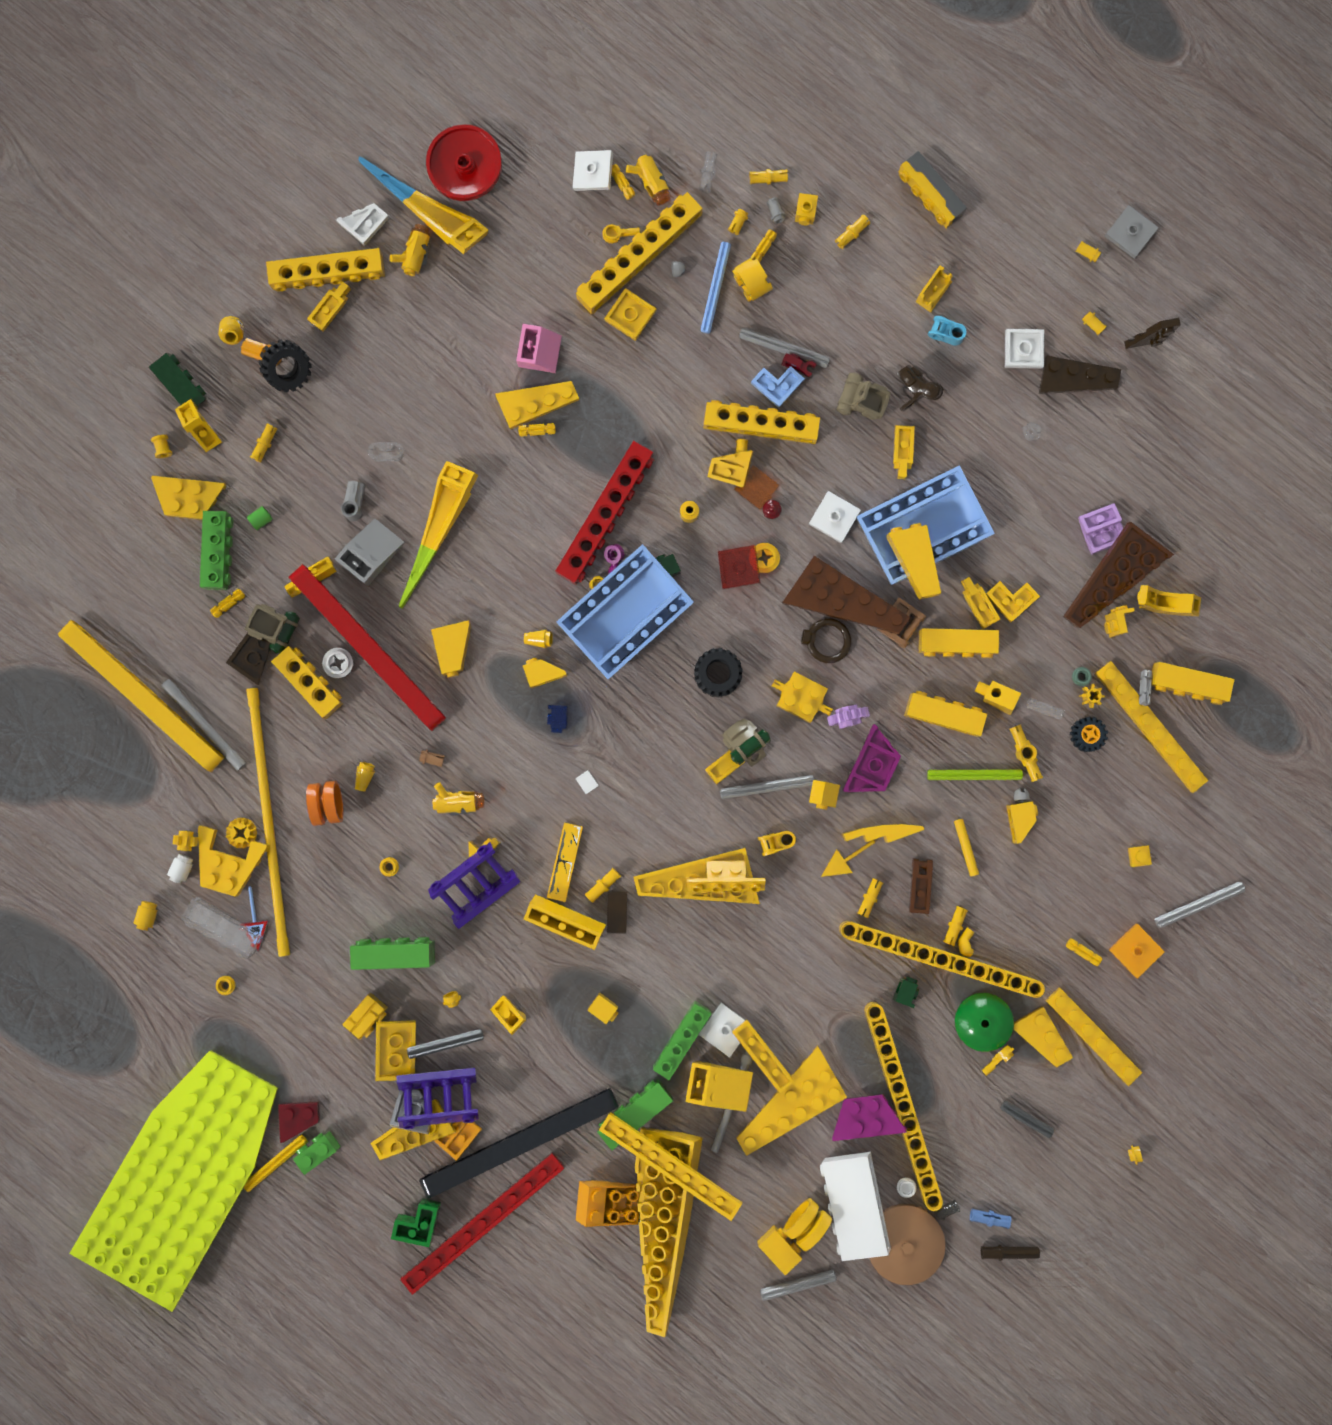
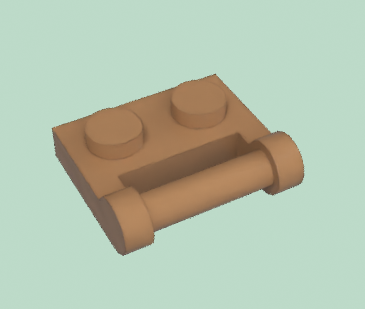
M898 597L893 607L907 616L912 614L915 618L902 637L888 631L877 630L896 642L900 647L906 648L908 645L907 641L920 622L925 620L926 616Z

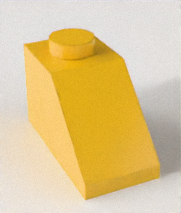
M532 658L523 665L530 688H535L567 676L566 671L541 659Z
M1033 801L1006 805L1013 843H1022L1037 821L1038 809L1033 804Z

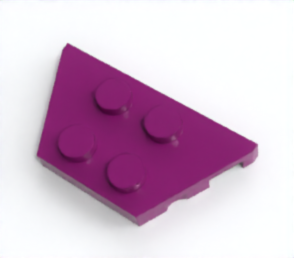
M872 725L842 789L843 792L886 790L901 755L893 748L877 725Z
M883 1094L849 1098L843 1101L832 1141L906 1133L907 1129L898 1119V1115L890 1107L888 1100Z

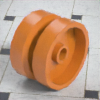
M325 782L323 787L320 783L308 784L306 802L312 825H325L327 819L331 824L342 822L344 815L343 799L338 782Z

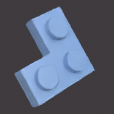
M791 366L778 380L763 368L751 381V384L780 408L805 378Z

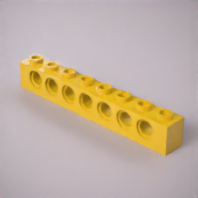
M688 192L683 196L679 195L670 208L666 207L660 213V217L657 220L650 221L646 226V230L642 233H637L628 246L624 245L619 250V254L615 258L611 257L604 264V268L600 271H595L586 284L582 283L577 288V300L593 315L700 218L703 208ZM677 212L684 213V216L677 217L675 214ZM667 224L671 228L664 230L661 226ZM655 237L657 240L651 243L647 239ZM637 249L643 251L641 255H635L633 252ZM627 262L629 263V266L626 268L620 267V263ZM612 274L615 276V278L613 280H607L606 276ZM594 287L602 289L599 293L592 292Z

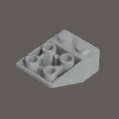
M374 519L342 549L335 560L369 586L405 542L378 520Z

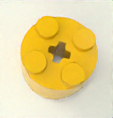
M755 256L739 264L732 271L738 286L743 285V294L748 302L755 301L773 290L771 283L766 281L767 275L759 261L755 259Z

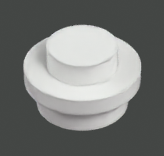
M905 1177L898 1181L897 1191L902 1197L909 1198L915 1194L917 1188L911 1178Z

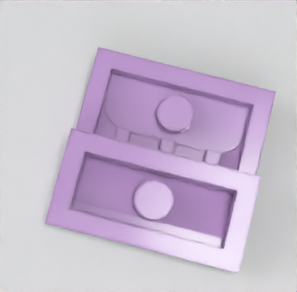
M1115 503L1078 517L1091 555L1109 549L1123 530L1121 525L1122 518Z

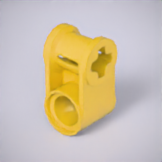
M788 830L757 837L763 849L762 856L791 848L796 842L795 835ZM785 834L792 836V842L788 845L783 844L781 841L782 836Z

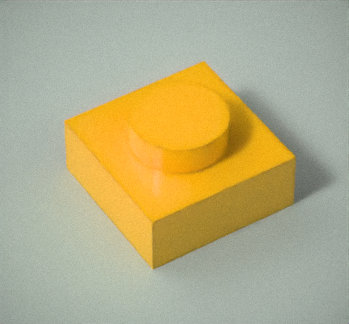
M1149 845L1128 848L1131 867L1152 865Z

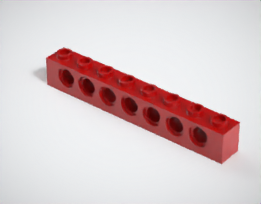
M633 440L555 570L556 574L575 585L578 581L580 583L586 576L585 569L588 565L592 566L596 559L594 554L597 549L601 550L604 546L606 534H611L616 525L614 523L617 516L619 518L622 516L625 510L624 504L627 500L630 501L635 494L633 489L636 484L640 485L645 477L643 475L645 469H650L655 459H653V452ZM632 462H639L641 464L640 468L636 470L632 469L630 465ZM623 478H629L631 483L624 486L620 481ZM613 494H619L621 496V500L618 502H613L611 500V496ZM604 510H609L612 514L609 518H603L601 513ZM595 526L602 528L601 533L598 535L591 532ZM585 542L592 544V548L589 551H584L581 548ZM576 558L581 559L582 565L580 567H573L572 561Z

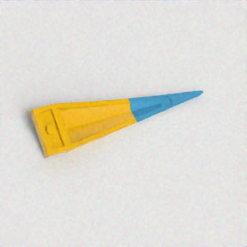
M359 156L358 160L443 241L448 245H453L462 254H465L488 234V229L475 218L416 191Z

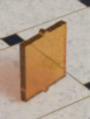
M753 465L748 471L745 486H736L734 490L760 510L767 500L772 498L771 495L778 488L779 484Z

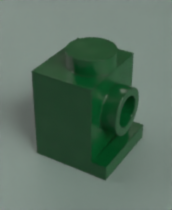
M909 976L906 979L900 978L893 1000L914 1008L915 1004L912 1001L913 999L916 1000L919 993L917 988L918 980Z

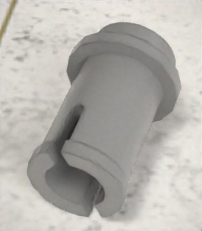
M771 198L766 202L772 215L771 220L775 224L782 223L785 220V212H782L778 198Z

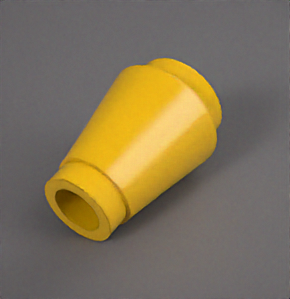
M546 629L524 633V644L542 648L552 646V631Z
M360 762L359 766H357L356 790L366 791L376 772L373 764Z

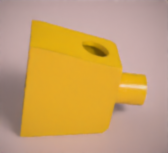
M979 681L975 692L985 696L983 699L984 703L1011 715L1021 695L1020 692L995 681H992L990 686ZM992 693H998L999 697H993Z

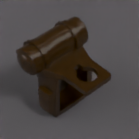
M907 365L897 372L914 395L911 400L900 408L901 411L908 409L923 396L936 401L943 395L944 388L942 385L934 382L927 383L922 378V371L916 366Z

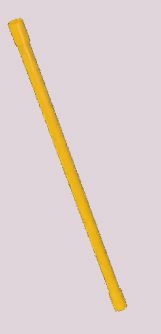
M249 688L246 691L250 708L265 841L267 845H270L267 857L277 932L276 941L278 957L290 955L286 932L259 708L260 700L258 688Z

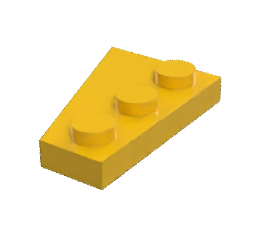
M1043 1006L1014 1022L1013 1030L1056 1068L1073 1058Z

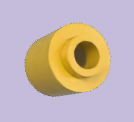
M686 501L680 507V517L686 523L695 522L699 516V507L693 501ZM687 509H692L693 512H692V513H687L686 510H687Z
M142 901L141 905H138L133 924L137 925V929L148 931V928H153L158 909H156L157 904Z

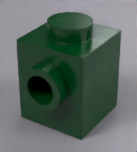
M663 554L655 558L671 577L681 574L674 554L666 557Z

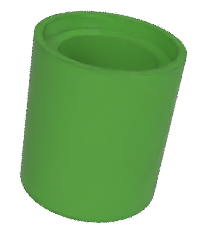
M263 506L247 516V519L257 531L273 520Z

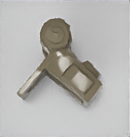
M849 373L836 410L842 415H851L854 410L871 420L880 419L886 410L891 392L887 391L886 387L877 383L864 382L863 377L857 373Z

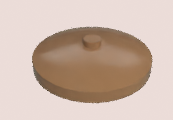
M898 1204L883 1210L891 1250L888 1256L870 1258L872 1265L882 1277L895 1284L914 1285L927 1280L938 1270L945 1254V1238L939 1223L928 1211L912 1204Z

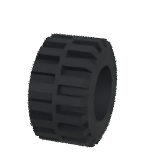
M281 339L278 340V343L273 341L270 343L271 346L269 348L266 345L264 348L266 352H261L260 357L262 360H259V365L261 366L259 369L264 379L278 391L282 389L284 392H289V389L294 392L297 391L296 387L301 389L303 387L302 383H307L309 380L307 375L311 376L309 368H312L306 352L290 340L284 342ZM284 357H293L294 367L292 371L285 375L277 374L276 365L278 361Z
M713 648L704 652L699 657L694 669L695 682L703 693L711 697L727 696L739 686L742 680L743 669L740 660L730 650ZM714 662H722L729 668V678L722 684H715L707 677V669Z

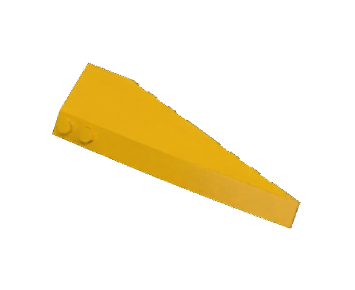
M640 1128V1133L698 1172L703 1137L683 1132ZM636 1156V1191L639 1193V1203L637 1205L638 1212H640L639 1232L641 1256H643L642 1274H644L645 1286L643 1287L644 1294H646V1329L649 1333L666 1337L684 1256L694 1195Z

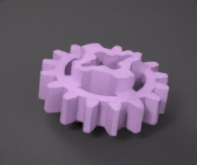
M856 704L836 709V714L828 716L827 720L829 726L839 725V729L861 724V719L869 717L870 714L868 707L858 708Z

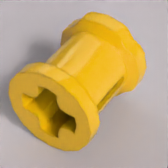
M157 435L151 438V442L154 443L156 450L155 458H167L173 455L167 442L169 439L168 435Z

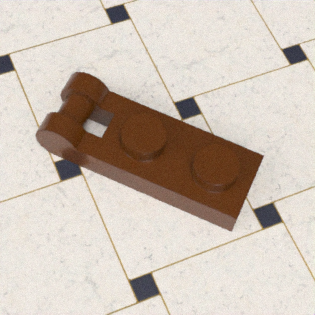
M917 858L912 860L910 913L929 914L933 860L919 861ZM919 868L925 869V875L919 874Z

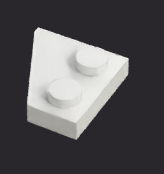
M373 203L362 210L358 209L352 212L347 217H339L336 221L365 246L385 224L389 216Z

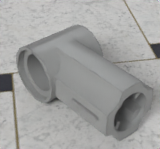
M348 481L345 500L341 506L342 514L349 521H357L362 515L361 506L365 484L357 481ZM355 507V512L348 514V510Z

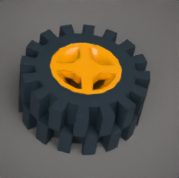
M1095 717L1082 718L1071 727L1072 732H1070V735H1072V738L1070 740L1074 742V747H1078L1080 751L1092 752L1101 749V746L1106 744L1104 743L1108 739L1106 737V734H1108V730H1105L1106 725L1102 724V721L1097 720Z

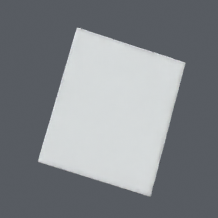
M588 770L575 778L585 794L598 787V784Z

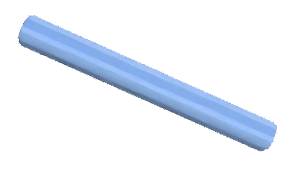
M721 242L701 325V332L709 334L711 332L731 244L728 242Z

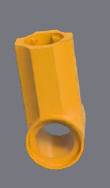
M246 338L241 346V354L256 360H262L260 354L261 352H266L264 349L266 345Z

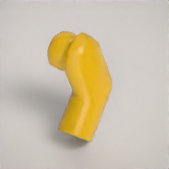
M966 927L957 941L959 951L965 957H971L974 953L969 940L975 932Z

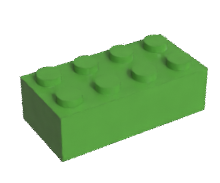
M418 937L415 941H410V938H398L392 942L391 938H380L375 940V942H371V939H360V941H356V944L350 946L351 970L426 968L435 964V940H429V937Z

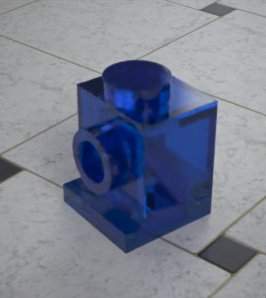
M548 705V710H551V713H548L547 725H551V733H562V730H567L568 706Z

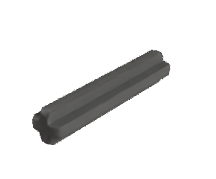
M1006 1100L1001 1104L1000 1109L1047 1138L1052 1137L1054 1133L1052 1127Z

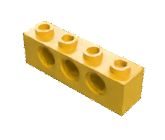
M288 646L271 662L323 719H327L343 705L340 700L342 698L335 689L331 691L327 686L329 682L322 675L319 677L315 673L317 669L309 661L306 663L302 659L304 655L297 647L293 649ZM298 662L300 669L298 672H293L292 666ZM311 676L313 679V683L311 686L307 687L305 685V680L307 677ZM324 690L326 693V697L324 700L320 701L318 699V693Z

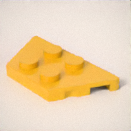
M151 476L164 515L169 517L202 520L203 511H209L217 502V497L221 491L226 488L225 483Z

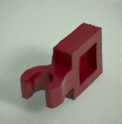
M793 353L785 354L781 365L787 368L791 366L806 377H811L812 373L807 371V367L815 368V362L808 361L803 363L798 355Z

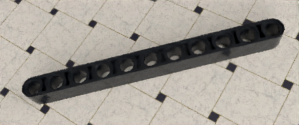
M611 1088L603 1090L422 1177L419 1180L427 1199L434 1197L617 1109L619 1104Z

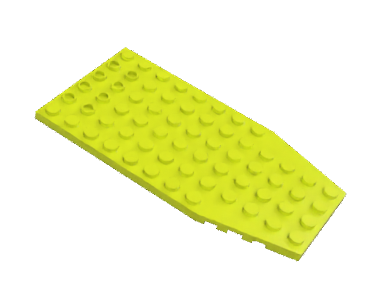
M209 1051L151 1112L69 1254L173 1312L256 1167L258 1154L261 1150L262 1140L267 1129L278 1088L219 1054Z

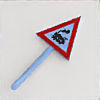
M249 886L248 892L253 923L240 925L259 951L268 921L257 922L252 887Z

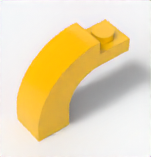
M1141 585L1137 596L1139 608L1156 613L1199 617L1201 597L1195 594L1163 592L1150 586Z

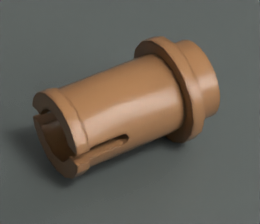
M426 749V751H421L419 761L423 762V764L429 763L442 767L445 755L431 753Z

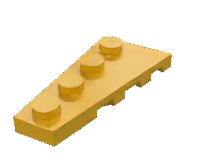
M572 381L495 393L510 430L580 400Z

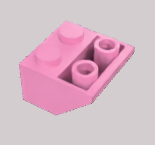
M523 324L516 359L518 367L556 373L562 335L540 326Z

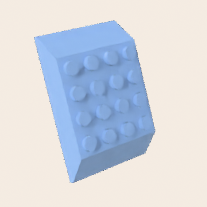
M960 465L857 516L891 585L907 579L886 537L893 528L902 527L903 530L910 528L912 524L921 523V526L927 525L935 564L995 534Z
M642 544L556 622L601 673L609 679L692 605L694 601Z

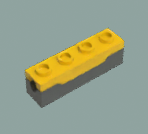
M919 151L901 164L898 171L901 180L909 184L913 194L916 197H920L925 208L928 211H932L940 225L947 229L964 215L967 207Z

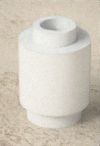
M178 854L167 873L170 876L169 880L178 884L181 881L186 882L193 866V859L186 855Z

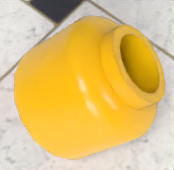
M226 316L219 323L218 335L226 344H238L243 339L244 325L239 318Z

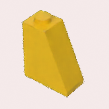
M469 620L431 629L441 674L447 675V678L458 676V672L463 671L471 632V622Z

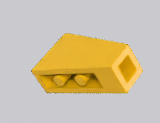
M921 523L910 525L908 529L902 530V527L891 529V532L886 535L887 540L917 597L924 599L940 595L941 589L927 525L921 526Z

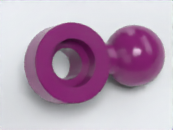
M618 544L609 545L604 550V557L611 564L608 574L624 558V550Z

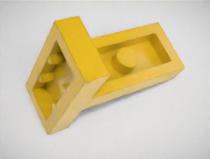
M191 399L175 409L183 428L187 433H191L205 452L222 443L219 436L200 414Z

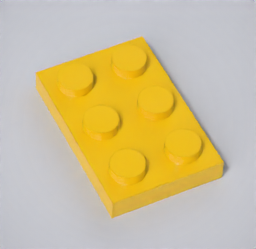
M415 1020L376 1022L375 1081L397 1080L396 1076L415 1074V1058L409 1059L407 1054V1048L415 1046Z

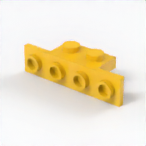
M706 861L707 878L687 879V891L695 893L702 891H712L715 893L721 891L759 892L765 891L766 882L765 878H746L745 861Z

